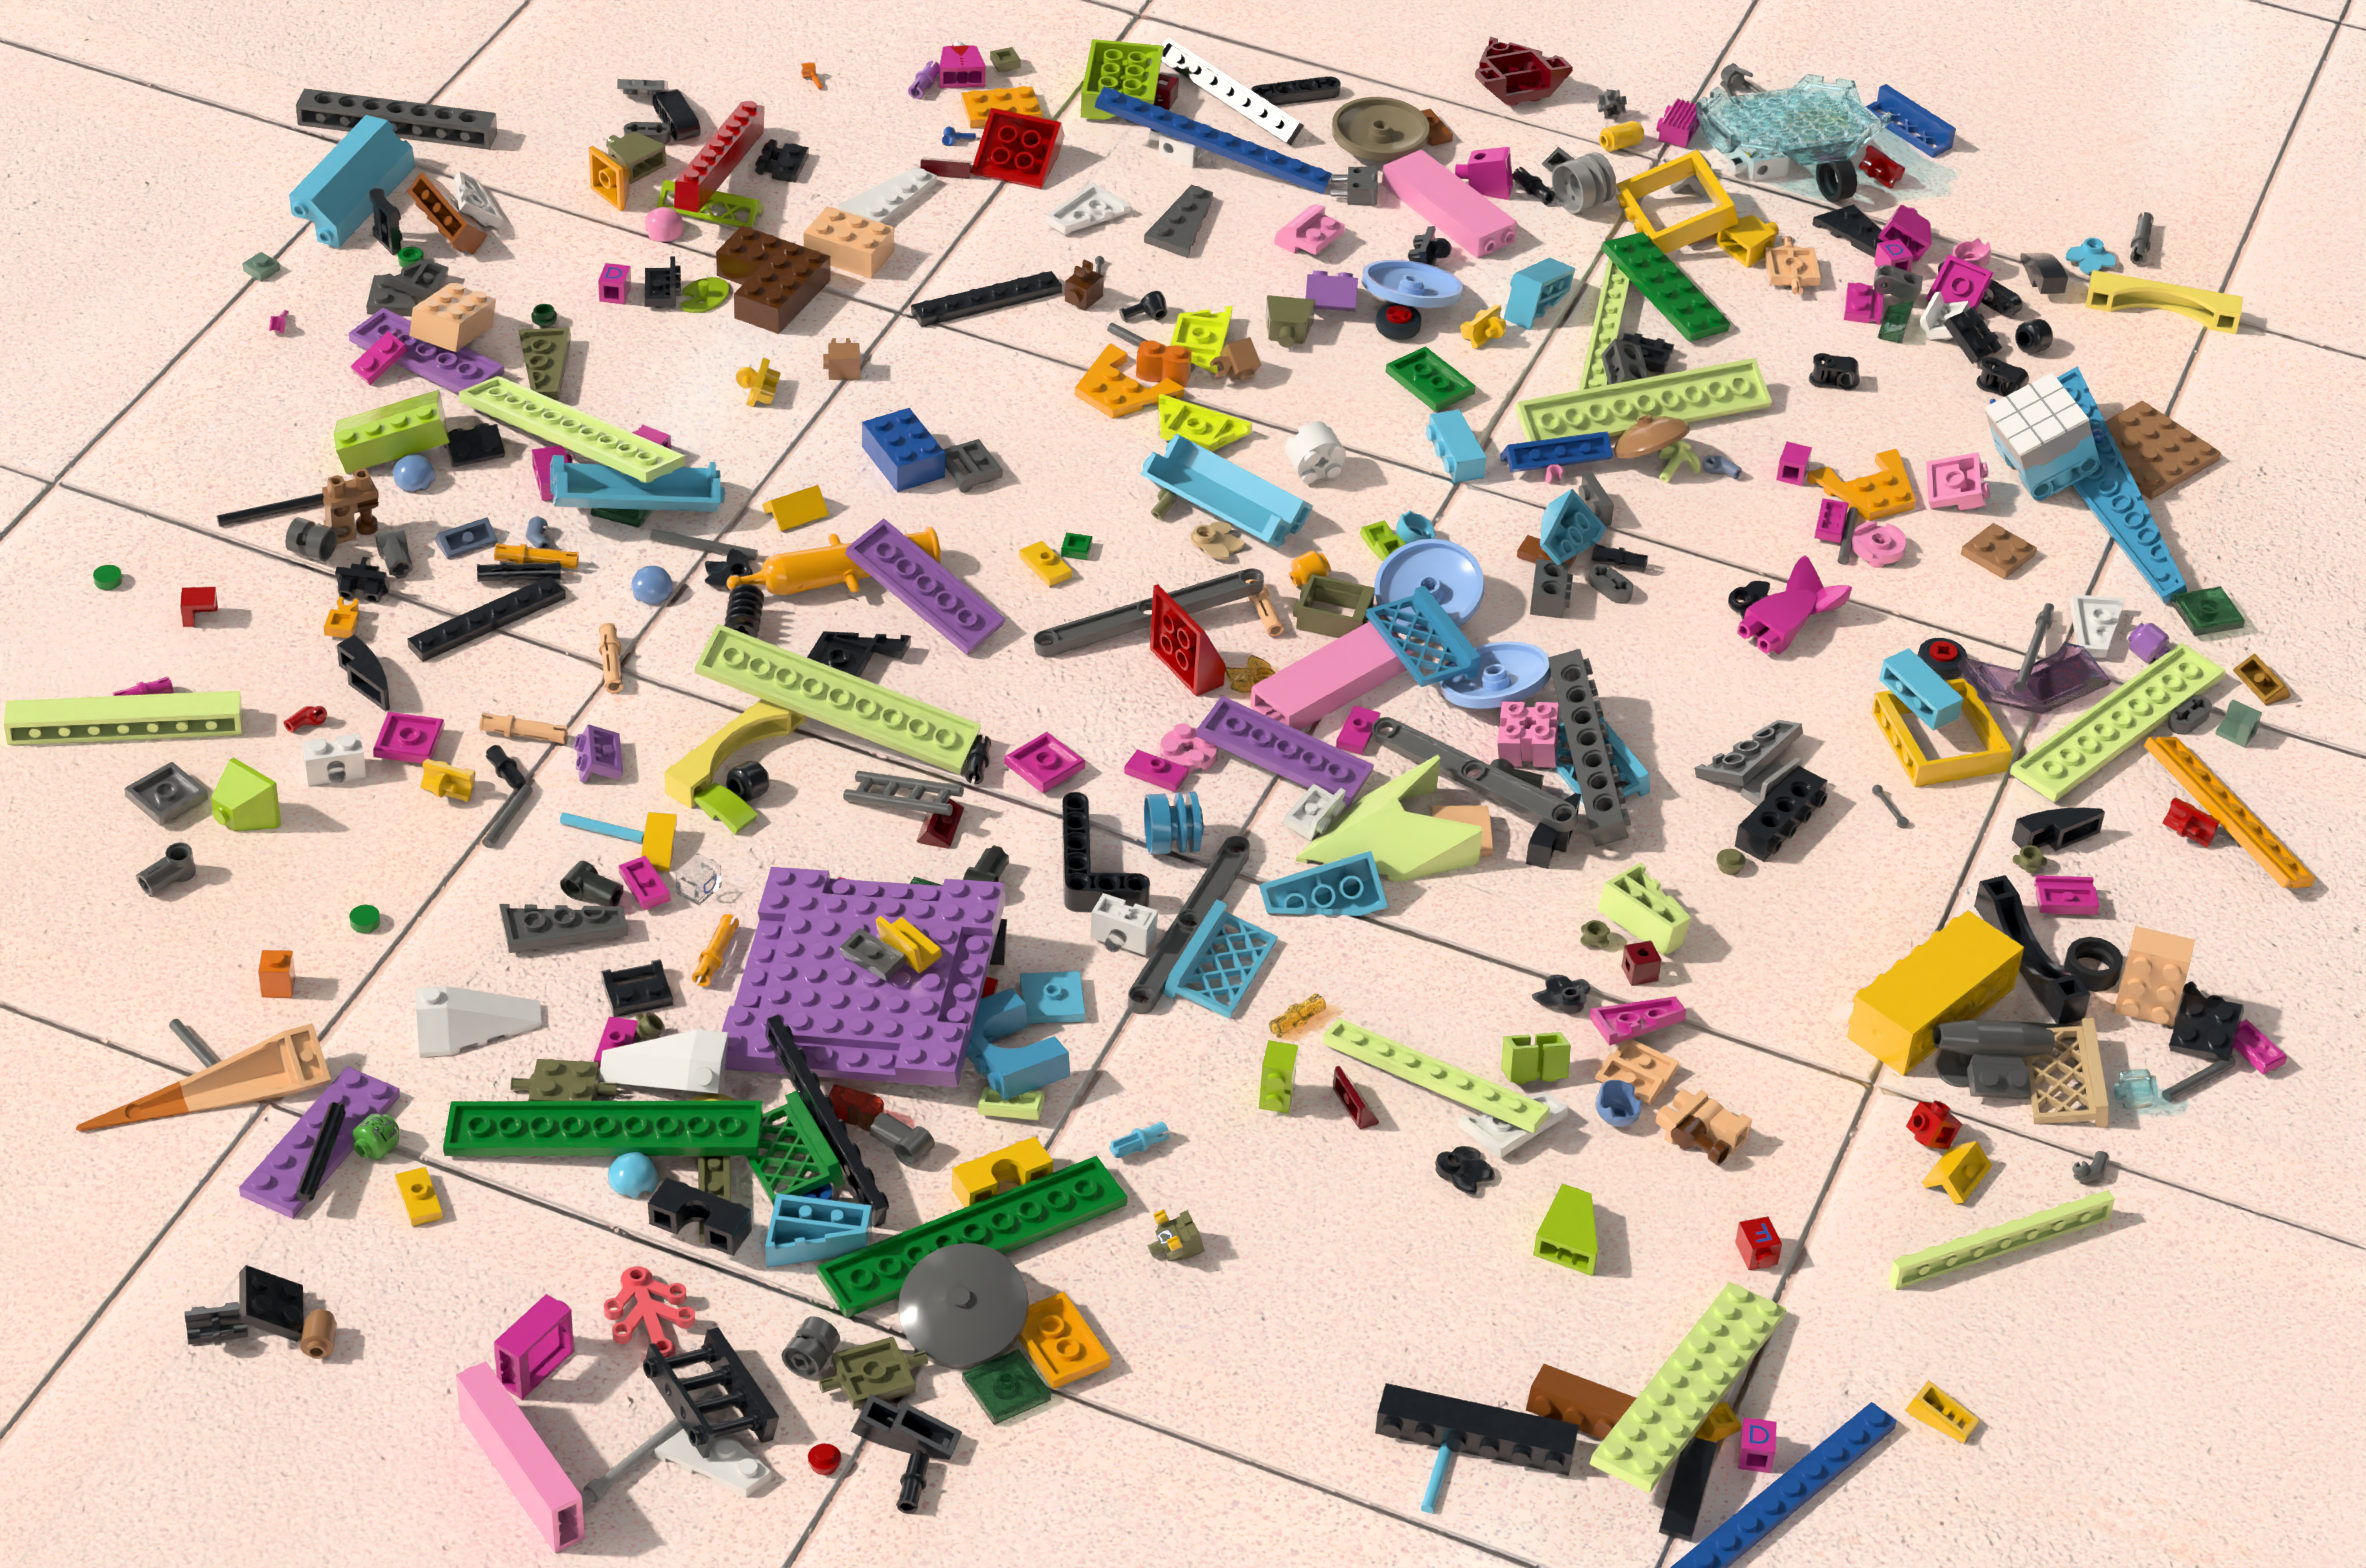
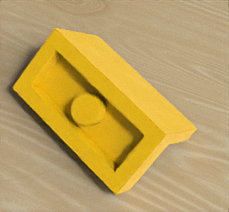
M819 484L762 504L765 514L773 513L779 531L823 518L829 514Z
M882 916L875 919L880 940L904 953L906 963L919 974L942 957L941 948L903 917H900L892 924Z
M1977 1141L1951 1146L1921 1183L1925 1188L1943 1185L1954 1204L1963 1203L1993 1165Z

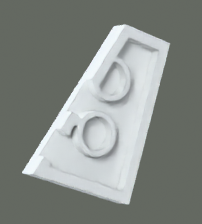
M459 171L454 178L459 210L476 218L484 226L491 225L499 229L504 220L480 181Z
M1092 182L1046 215L1045 223L1059 232L1067 234L1131 212V204Z
M2071 595L2070 608L2078 656L2106 658L2125 598Z
M1548 1092L1529 1096L1528 1098L1550 1106L1549 1117L1535 1133H1531L1484 1112L1483 1115L1470 1118L1469 1115L1458 1117V1127L1499 1158H1502L1567 1117L1568 1107Z
M707 1414L703 1415L709 1425L717 1424ZM684 1429L655 1448V1458L664 1462L667 1459L681 1465L682 1470L691 1474L694 1471L710 1477L712 1483L744 1497H748L772 1480L771 1470L731 1435L714 1438L710 1456L704 1459L696 1447L691 1445Z

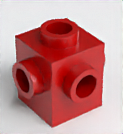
M1934 1100L1933 1103L1919 1101L1906 1124V1127L1915 1135L1914 1139L1927 1147L1940 1149L1950 1148L1962 1126V1123L1950 1113V1108L1937 1100Z

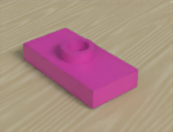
M1822 498L1814 538L1841 543L1849 503Z
M1354 705L1336 740V748L1363 755L1373 735L1372 726L1375 721L1380 719L1381 713Z
M1137 749L1124 766V774L1176 792L1188 776V768Z
M608 1017L594 1057V1062H599V1068H601L602 1051L634 1044L637 1036V1020Z
M2246 1019L2240 1023L2234 1048L2262 1075L2286 1063L2287 1056L2251 1022Z

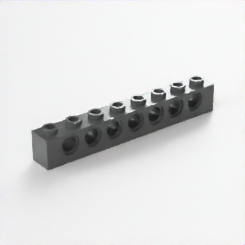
M306 88L303 89L296 103L297 124L300 126L350 132L365 115L388 120L395 127L392 131L401 139L487 150L491 149L497 135V117L494 112Z
M1581 649L1548 657L1595 847L1627 839L1629 836L1626 827L1631 826L1628 810H1622L1621 804H1625L1626 801L1622 787L1616 788L1615 783L1620 781L1616 765L1611 766L1610 764L1611 760H1615L1611 743L1605 744L1604 739L1609 738L1606 723H1600L1599 718L1604 717L1600 700L1594 701V696H1598V690L1595 680H1589L1588 675L1593 674L1589 658L1583 659Z

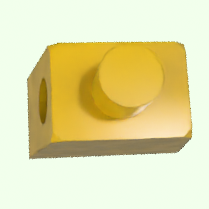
M1753 215L1738 218L1739 224L1718 232L1716 245L1746 268L1751 267L1764 258L1765 247H1774L1775 236L1779 234V227L1775 222L1772 221L1765 224Z

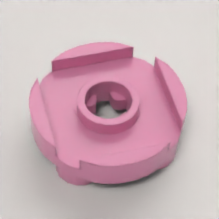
M1873 521L1863 523L1856 528L1851 549L1860 558L1868 561L1870 566L1880 568L1884 564L1896 562L1904 557L1906 536L1899 528L1886 523V527L1877 526L1878 522Z
M1180 723L1174 727V730L1169 731L1162 738L1160 755L1168 761L1187 767L1188 774H1191L1193 769L1202 768V771H1205L1215 763L1217 746L1196 737L1197 728Z

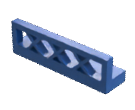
M1887 84L1879 87L1877 101L1863 108L1864 115L1932 158L1946 152L1953 146L1955 127ZM1880 109L1885 113H1878L1876 110ZM1928 144H1935L1937 147L1932 148Z
M1608 431L1508 444L1500 454L1501 462L1508 461L1510 473L1548 468L1549 465L1553 464L1565 466L1610 460L1613 457Z

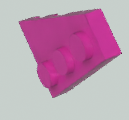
M1674 996L1591 1008L1590 1020L1608 1045L1611 1046L1686 1020V1009L1678 998Z

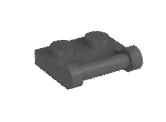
M979 439L943 449L945 451V468L955 479L957 488L963 493L970 491L973 486L1002 478L1003 469ZM959 459L969 474L964 475L953 460Z

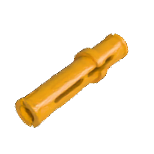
M496 543L494 561H508L518 564L560 562L563 568L577 570L579 552L527 547V544L512 546Z
M724 914L721 917L707 949L703 950L699 956V964L692 975L694 983L701 976L698 986H708L715 971L723 963V955L739 926L737 917L732 925L730 924L734 917L732 914Z

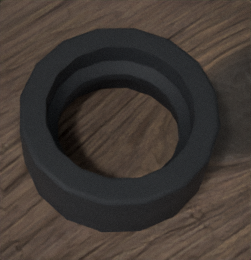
M1837 153L1823 157L1818 161L1816 181L1822 195L1830 202L1853 197L1858 183L1856 170L1851 160L1845 154Z
M2083 937L2073 941L2067 949L2064 970L2077 974L2088 991H2105L2115 986L2119 980L2123 956L2119 949L2107 940L2097 937ZM2078 959H2097L2109 968L2106 970H2092L2079 963Z

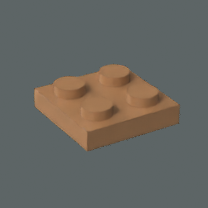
M1992 523L1962 546L1961 555L2002 579H2006L2035 556L2037 547L2003 527Z

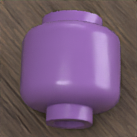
M2140 623L2128 637L2130 651L2145 663H2151L2155 659L2158 660L2170 651V648L2167 647L2170 640L2169 635L2154 623H2147L2145 625Z

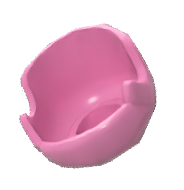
M660 207L654 209L645 218V228L648 231L649 238L660 242L679 239L684 234L682 216L673 208Z
M1979 238L1972 242L1964 241L1958 243L1953 249L1952 256L1985 268L1990 262V243L1987 242L1985 245Z

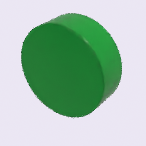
M405 247L398 252V263L403 268L415 265L416 262L424 259L423 251L417 247Z
M102 565L96 568L93 572L94 584L102 590L117 588L122 583L120 568L115 565Z
M359 905L353 908L349 914L350 926L356 932L369 933L376 930L380 925L379 910L372 905Z

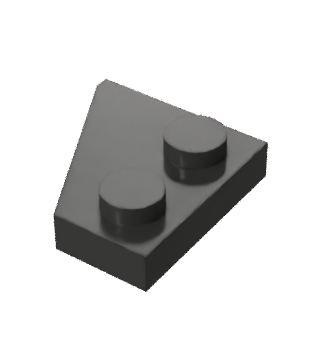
M617 79V89H623V94L638 95V90H648L647 95H653L654 93L668 91V81Z
M423 259L416 262L415 265L402 268L401 273L393 276L391 273L386 274L384 285L414 295L419 299H427L438 291L448 276L449 267Z
M374 275L366 305L367 314L374 315L380 309L385 308L399 316L412 317L413 307L416 304L411 295L384 285L386 275Z

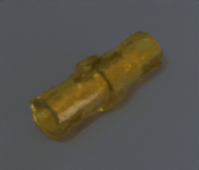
M1314 993L1305 1001L1299 1004H1292L1288 1007V1011L1272 1019L1269 1022V1028L1274 1035L1276 1034V1037L1280 1038L1297 1026L1302 1027L1308 1023L1307 1020L1326 1009V1002L1322 996Z

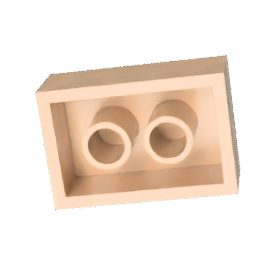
M827 206L804 231L803 247L831 256L832 267L872 279L894 253V227Z
M449 283L413 307L409 336L457 352L493 327L496 299L487 296L485 292L464 288L462 284Z
M2135 926L2113 1013L2173 1027L2190 967L2195 940Z

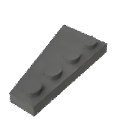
M1191 184L1144 234V243L1188 258L1191 246L1195 243L1197 232L1201 229L1203 218L1206 217L1213 201V192Z
M1784 720L1774 721L1752 734L1753 740L1740 741L1733 745V751L1727 755L1719 753L1712 757L1713 763L1708 766L1700 764L1695 767L1696 778L1729 783L1733 786H1745L1803 734L1802 723Z
M499 904L509 953L628 936V925L623 906H583L581 910H573L568 908V905H555V909H538L537 904H525L524 908H510V904Z

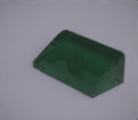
M1915 301L1888 306L1877 338L1900 344L1903 343L1912 317Z
M591 508V515L639 528L653 510Z

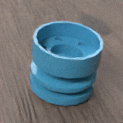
M1196 791L1187 792L1185 803L1182 793H1175L1173 806L1169 805L1166 793L1145 795L1144 831L1149 855L1170 853L1172 840L1176 841L1179 853L1186 852L1187 840L1191 852L1200 851L1204 823Z

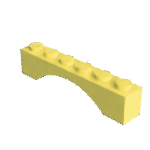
M2092 270L2085 308L2108 312L2126 308L2163 309L2187 316L2210 330L2236 334L2241 316L2243 297Z
M759 700L753 706L748 707L736 719L728 722L724 728L710 736L696 749L691 750L676 764L671 765L664 772L665 793L690 809L697 805L693 800L694 796L712 784L719 767L733 753L759 740L788 735L807 721V716L769 701Z

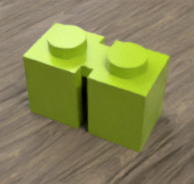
M1562 1032L1535 1034L1534 1045H1531L1530 1034L1503 1036L1501 1070L1510 1082L1516 1084H1526L1529 1081L1537 1080V1077L1546 1082L1568 1078L1571 1044Z
M1268 1040L1262 1065L1258 1109L1289 1114L1295 1088L1298 1045Z

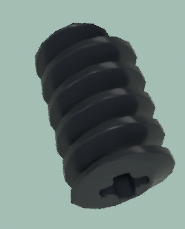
M750 584L735 587L729 595L724 626L757 638L764 602L762 590Z

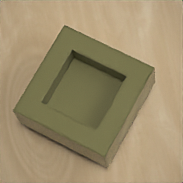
M1013 47L990 51V60L998 72H1007L1012 69L1021 68V59Z

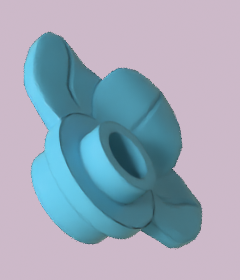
M2098 238L2085 239L2081 246L2071 247L2065 256L2067 261L2079 263L2080 270L2086 274H2092V270L2100 271L2102 266L2114 267L2116 262L2114 255L2105 251L2103 241Z

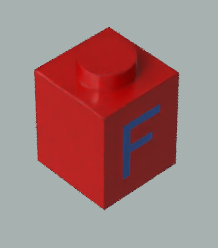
M1769 1216L1740 1221L1735 1244L1748 1270L1778 1265L1782 1242Z

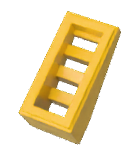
M1930 1380L1926 1382L1905 1409L1907 1413L1962 1443L1966 1441L1981 1421ZM1948 1414L1954 1417L1952 1421L1947 1418ZM1960 1421L1966 1424L1963 1429L1957 1426Z

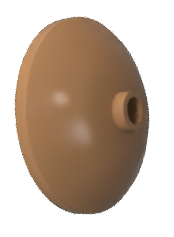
M1645 415L1636 420L1637 423L1623 433L1616 442L1613 451L1617 458H1633L1653 453L1684 438L1689 433L1690 427L1682 419L1668 416L1652 418L1651 415Z

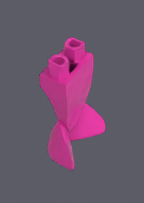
M1804 555L1795 564L1787 582L1786 591L1769 595L1748 607L1744 619L1739 623L1737 634L1744 639L1753 636L1758 640L1757 646L1759 650L1765 654L1774 651L1779 655L1789 647L1811 615L1833 611L1845 605L1850 597L1852 587L1850 585L1824 587L1809 557Z

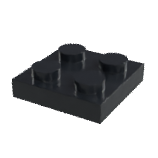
M2184 994L2169 1043L2170 1051L2230 1062L2244 1013L2243 1004Z
M245 1265L239 1272V1322L298 1342L302 1337L304 1326L303 1285Z

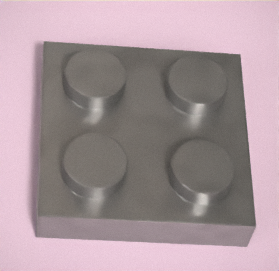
M174 762L164 765L124 788L125 797L159 826L208 800L207 790Z

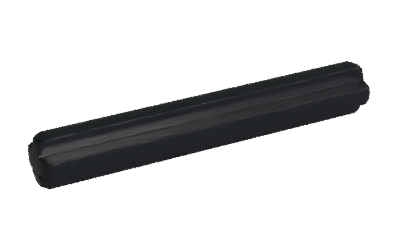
M332 1102L328 1106L296 1191L297 1199L301 1202L306 1201L309 1203L314 1200L346 1114L345 1105L342 1103Z

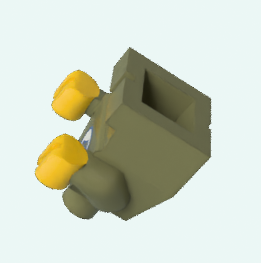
M1164 1209L1153 1214L1158 1224V1228L1155 1231L1158 1241L1147 1245L1152 1257L1163 1252L1168 1261L1188 1259L1205 1251L1200 1233L1188 1210L1179 1213L1180 1216L1173 1220H1169Z

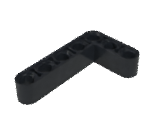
M1080 792L1066 794L1062 800L1063 895L1065 907L1073 912H1092L1103 893L1126 900L1125 905L1134 907L1135 904L1148 907L1150 880L1146 875L1140 873H1091L1089 800L1085 794Z

